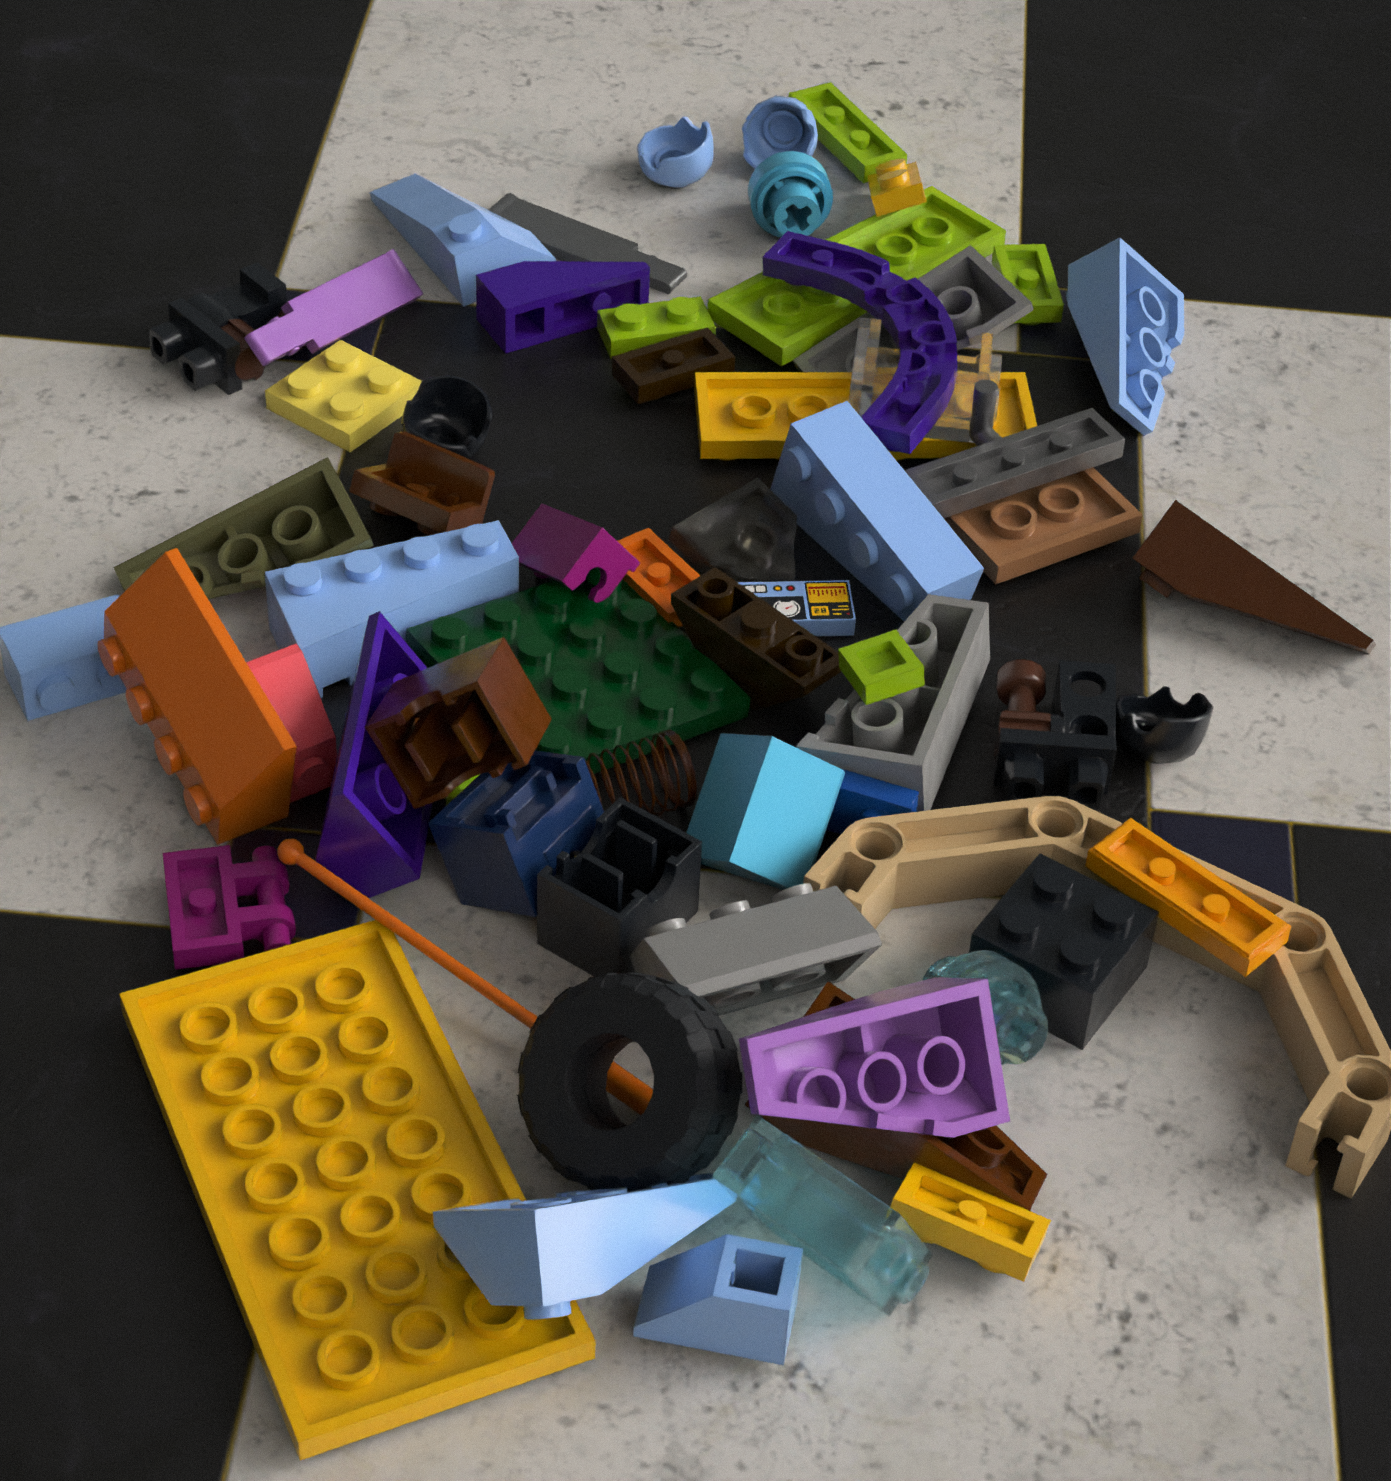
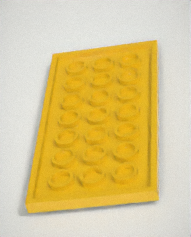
M373 920L119 993L122 1014L300 1461L595 1359L596 1340L576 1300L570 1301V1315L547 1319H525L523 1306L491 1305L434 1228L433 1211L500 1200L520 1199V1201H525L526 1199L394 932L377 920Z

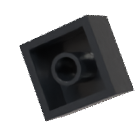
M1039 853L972 932L965 978H987L992 1004L1083 1050L1147 968L1159 911Z

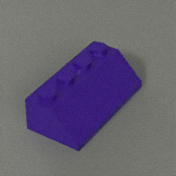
M380 611L368 617L345 713L315 860L368 898L420 879L429 829L428 822L430 821L433 805L432 802L417 809L413 808L365 728L394 682L427 669L425 664Z

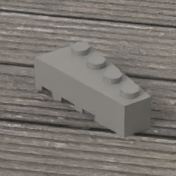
M928 594L897 630L924 665L925 686L869 705H865L854 689L846 700L838 698L825 712L826 723L816 734L808 732L796 748L838 768L919 791L917 812L931 810L990 661L989 603Z

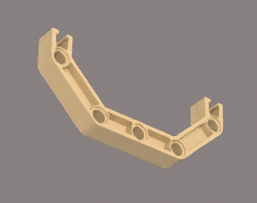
M1043 796L868 817L855 821L845 829L805 874L803 884L810 883L813 891L837 886L875 929L892 909L1005 895L1039 853L1124 894L1085 867L1088 850L1123 823L1074 800L1061 796ZM1179 850L1292 926L1288 942L1246 977L1159 917L1153 942L1260 993L1310 1103L1298 1120L1286 1167L1304 1176H1311L1318 1164V1161L1312 1159L1314 1149L1323 1138L1330 1137L1339 1143L1337 1151L1343 1153L1332 1190L1351 1199L1386 1144L1391 1131V1050L1330 926L1322 917L1309 909Z

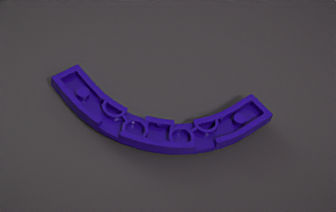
M787 231L762 257L763 275L784 280L790 285H804L844 298L870 313L887 329L899 351L898 367L887 387L861 418L888 451L911 454L945 411L955 388L957 379V337L953 322L945 307L935 294L917 278L914 277L906 281L902 277L890 272L889 262L883 258L836 242Z

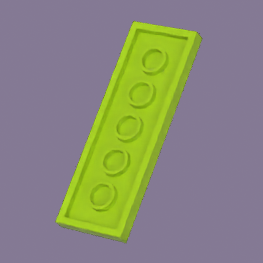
M933 186L924 189L926 203L878 217L875 214L826 240L857 248L889 262V271L907 281L914 277L919 279L970 245L986 258L993 254L994 245L1005 244L1006 230ZM763 272L709 298L707 310L715 323L780 366L791 362L867 312L856 304L829 292L804 285H790L784 280L764 276Z

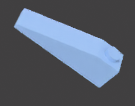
M412 174L370 192L371 201L463 307L476 302L477 274L523 261H556V258L529 230L417 174Z
M1119 237L1068 265L1066 300L1110 408L1145 436L1153 432L1165 396L1161 384L1164 376L1172 373L1175 365L1174 360L1170 356L1173 348L1181 345L1184 337V294Z
M755 1172L694 1174L689 1178V1181L684 1183L667 1185V1182L652 1186L650 1189L627 1192V1188L575 1190L556 1193L554 1198L525 1201L508 1199L433 1211L434 1228L491 1305L523 1306L525 1319L556 1318L571 1314L570 1301L602 1295L756 1187Z

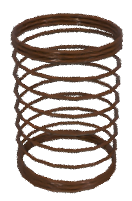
M671 729L654 734L652 741L642 737L639 745L634 741H628L626 750L621 745H615L613 753L608 749H603L600 757L594 752L590 753L588 760H585L601 805L599 788L590 768L591 756H595L598 759L608 796L612 804L615 803L611 780L603 764L604 752H608L611 755L620 790L625 800L629 802L625 779L616 760L617 748L622 749L626 755L629 776L639 798V808L642 809L643 804L650 814L659 816L665 810L668 812L675 811L677 806L681 808L693 806L697 798L696 775L691 757L684 742ZM666 735L676 746L683 762L688 784L687 803L680 797L681 788L678 768L672 750L665 739ZM655 737H657V739H656V747L654 746V739H655ZM643 740H646L651 745L654 767L665 791L664 806L654 793L651 771L646 757L641 750ZM664 743L673 761L678 792L674 787L667 768ZM630 744H633L639 751L641 770L652 794L651 809L641 796L638 775L629 756ZM644 764H645L646 769H647V772H648L649 781H648V778H647V775H646V772H645V769H644ZM631 768H632V770H633L636 783H635V781H634V778H633V775H632V772H631ZM668 797L676 804L674 808H666ZM655 800L663 808L661 812H654Z

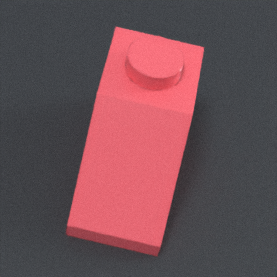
M293 644L246 662L297 746L290 803L331 787L337 757L336 736L302 650L297 644Z

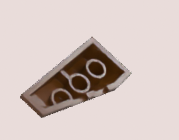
M1177 500L1173 502L1133 556V559L1145 568L1138 578L1166 598L1175 589L1187 599L1362 653L1370 654L1376 646L1374 640Z
M828 981L803 1017L855 999ZM748 1099L744 1106L750 1109ZM759 1115L773 1130L787 1134L802 1145L903 1180L915 1162L1029 1211L1048 1175L997 1125L951 1138Z

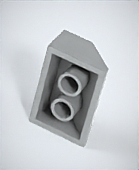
M805 883L776 893L772 897L774 903L751 909L749 902L746 900L733 902L710 912L711 920L690 926L686 925L684 918H675L658 923L645 931L646 938H643L630 955L635 973L663 977L688 987L689 991L700 998L706 999L719 1013L718 1016L823 987L828 981L832 984L844 981L882 943L876 929L837 886L813 891L811 884Z

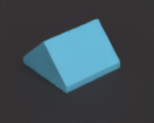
M721 733L686 832L702 841L701 864L782 890L803 884L805 874L815 864L845 771L773 736Z

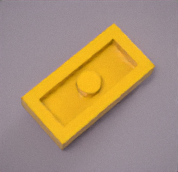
M905 159L891 160L878 165L875 168L877 173L867 176L871 199L877 217L927 202L916 162L906 164Z
M914 1162L892 1200L885 1222L907 1231L919 1241L937 1244L970 1258L988 1271L1006 1274L1024 1282L1041 1248L1051 1220Z

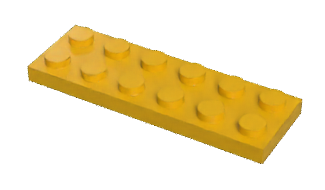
M695 372L694 394L700 459H720L725 461L735 459L780 460L791 423L845 401H848L861 417L884 391L895 372ZM957 372L954 392L947 408L912 453L889 452L895 460L905 458H943L976 447L977 445L970 439L969 427L975 383L983 379L994 381L998 385L993 429L1002 438L1036 427L1037 422L1026 373Z

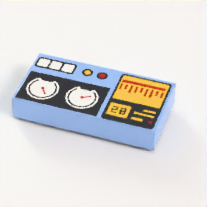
M849 580L738 582L815 636L854 635L856 618Z

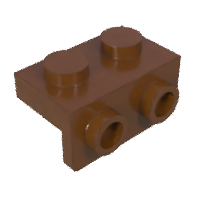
M406 431L395 433L393 436L387 463L354 470L349 492L370 501L369 507L372 510L388 516L402 515L417 522L416 528L422 533L434 535L483 523L495 473L486 466Z

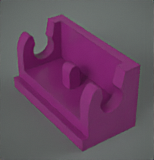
M542 503L511 543L519 556V567L522 566L534 571V575L541 579L548 577L557 581L572 591L586 580V576L591 569L598 568L601 574L600 580L595 587L591 588L588 599L595 603L608 598L628 571L634 572L640 564L604 528Z

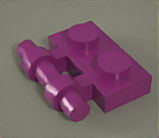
M230 845L162 853L175 970L223 964L244 958L242 941L257 939L264 945V952L291 944V940L296 933V925L292 909L285 904L284 896L288 893L290 887L286 866L279 862L277 850L274 847H258L252 852V862L232 864ZM251 895L258 901L256 906L238 908L237 897Z

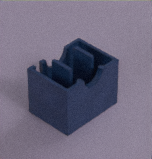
M534 751L527 766L513 770L511 763H508L502 775L496 778H492L489 772L480 774L428 824L461 904L536 917L537 874L548 865L552 868V876L554 877L556 875V856L565 851L570 854V859L575 858L573 851L581 853L593 834L596 819L604 813L584 757Z

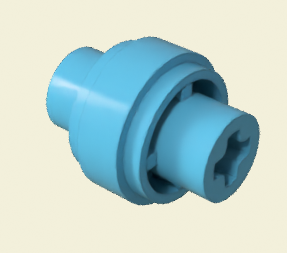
M786 151L773 154L757 166L748 184V200L756 222L763 230L777 237H782L787 231L809 236L823 224L832 208L833 192L825 169L815 158L802 152Z

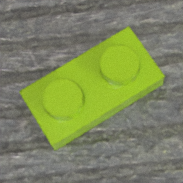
M994 245L992 266L1032 302L1033 311L1014 323L1038 325L1041 323L1062 322L1064 303L1046 245Z
M701 296L691 298L675 297L669 301L639 305L623 304L616 308L597 310V329L610 359H612V356L707 327L714 335L716 333V326Z

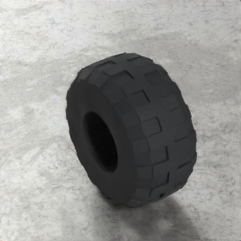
M606 973L590 977L583 983L567 988L554 998L553 1003L543 1014L538 1016L529 1031L530 1035L524 1051L521 1052L517 1072L519 1073V1094L517 1097L520 1114L524 1118L529 1138L538 1153H541L550 1162L555 1171L569 1181H575L587 1186V1189L627 1188V1192L650 1189L652 1186L667 1182V1185L687 1182L698 1171L707 1168L719 1155V1150L727 1137L732 1134L738 1118L737 1112L740 1095L742 1094V1072L740 1071L737 1056L738 1049L733 1036L718 1016L719 1013L706 999L698 997L689 991L688 987L663 977L642 973ZM636 1042L649 1057L654 1074L653 1094L645 1112L631 1125L627 1126L620 1121L610 1107L606 1092L607 1073L615 1056L629 1043Z

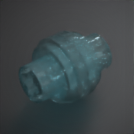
M982 950L966 953L958 957H944L932 964L926 971L922 981L935 977L988 979L1001 1065L1027 1062L1041 1050L1048 1034V1021L1045 1013L1042 1011L1037 984L1024 968L999 953Z

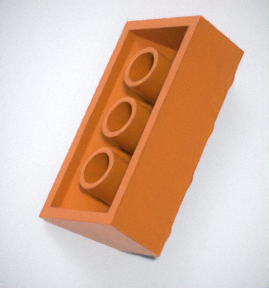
M178 548L166 551L104 611V639L99 640L97 643L98 652L108 674L112 677L119 675L127 688L126 700L135 721L139 725L147 723L153 733L156 755L163 770L168 775L176 773L182 783L185 805L192 820L198 826L205 824L216 844L219 845L288 817L297 746Z

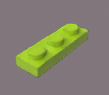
M831 82L788 93V97L798 99L812 112L816 121L818 140L862 183L868 182L867 176L877 173L875 168L882 163L895 159H905L907 164L908 154Z

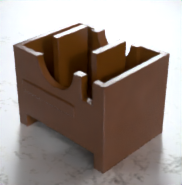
M502 637L394 682L365 728L413 808L417 809L447 797L457 786L476 775L489 772L492 778H496L502 775L508 763H511L513 770L527 766L552 719L506 639Z

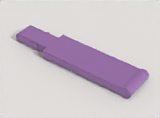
M392 249L288 301L281 307L285 313L284 316L280 318L278 316L274 317L266 325L246 335L244 339L262 366H266L287 354L291 356L305 345L313 354L392 312L413 303L423 296L424 293L396 251Z

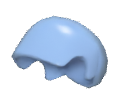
M776 95L757 103L742 126L743 156L746 162L754 169L765 159L779 152L797 151L812 156L817 146L818 133L814 116L807 109V106L796 98Z
M682 117L674 126H660L646 132L637 146L642 172L651 181L673 188H684L699 181L713 163L714 144L709 123L704 121L701 124V128H698L688 117Z

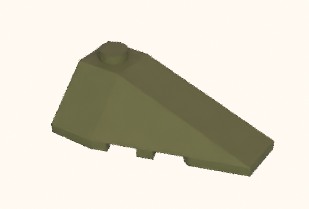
M326 457L113 568L125 592L166 551L178 548L206 597L212 599L266 586V571L288 567L296 563H307L343 555L356 550H366L374 546L333 465L329 458Z

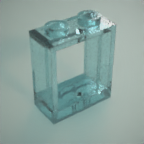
M759 1115L755 1117L712 1175L752 1219L790 1246L803 1248L802 1254L887 1316L892 1314L899 1303L903 1305L909 1303L925 1284L929 1274V1266L927 1264L933 1255L902 1215Z

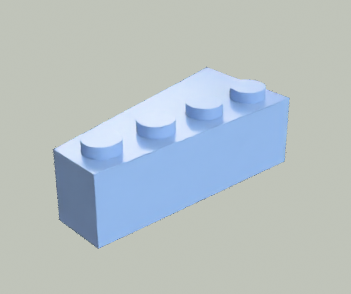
M848 401L790 424L768 498L904 622L928 594L971 600L984 567Z
M498 520L266 571L265 583L269 628L279 650L293 644L299 646L304 654L320 698H322L323 687L342 679L349 685H352L369 615L380 611L405 641L407 628L519 592V556Z

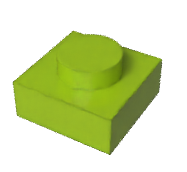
M896 629L838 649L839 668L865 705L925 686L924 665Z

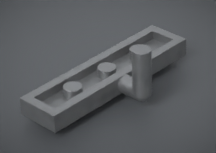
M983 379L975 383L969 427L970 439L977 446L904 471L940 515L946 518L1121 458L1123 456L1125 438L1093 408L1002 438L993 429L998 385L994 381Z

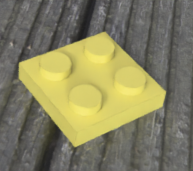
M339 340L266 389V409L351 453L403 416L407 401L413 399L422 381Z

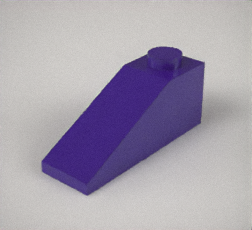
M523 261L476 275V319L505 354L597 327V310L616 308L623 304L639 305L649 303L650 267L645 262Z

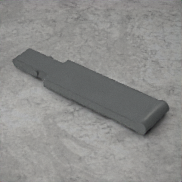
M512 193L506 194L488 209L532 232L558 260L645 262L650 267L649 287L666 294H670L687 277V272L684 268L658 259L654 255L638 251V243L522 200Z

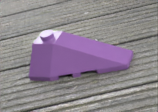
M935 977L879 991L739 1038L751 1114L951 1138L1010 1122L987 978Z

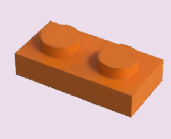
M649 527L618 540L640 562L634 572L628 571L623 580L645 601L653 604L656 611L668 623L673 622L678 628L683 626L671 604V594L700 577V575Z

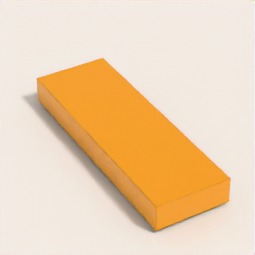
M1132 818L1128 819L1088 850L1085 863L1086 868L1128 897L1159 911L1158 917L1244 977L1248 976L1288 942L1291 925Z

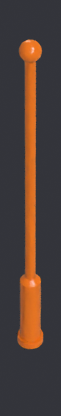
M289 838L279 844L277 855L282 863L286 865L297 864L530 1029L538 1018L535 1014L306 855L300 841ZM614 1061L612 1062L607 1073L606 1091L642 1115L652 1097L653 1088Z

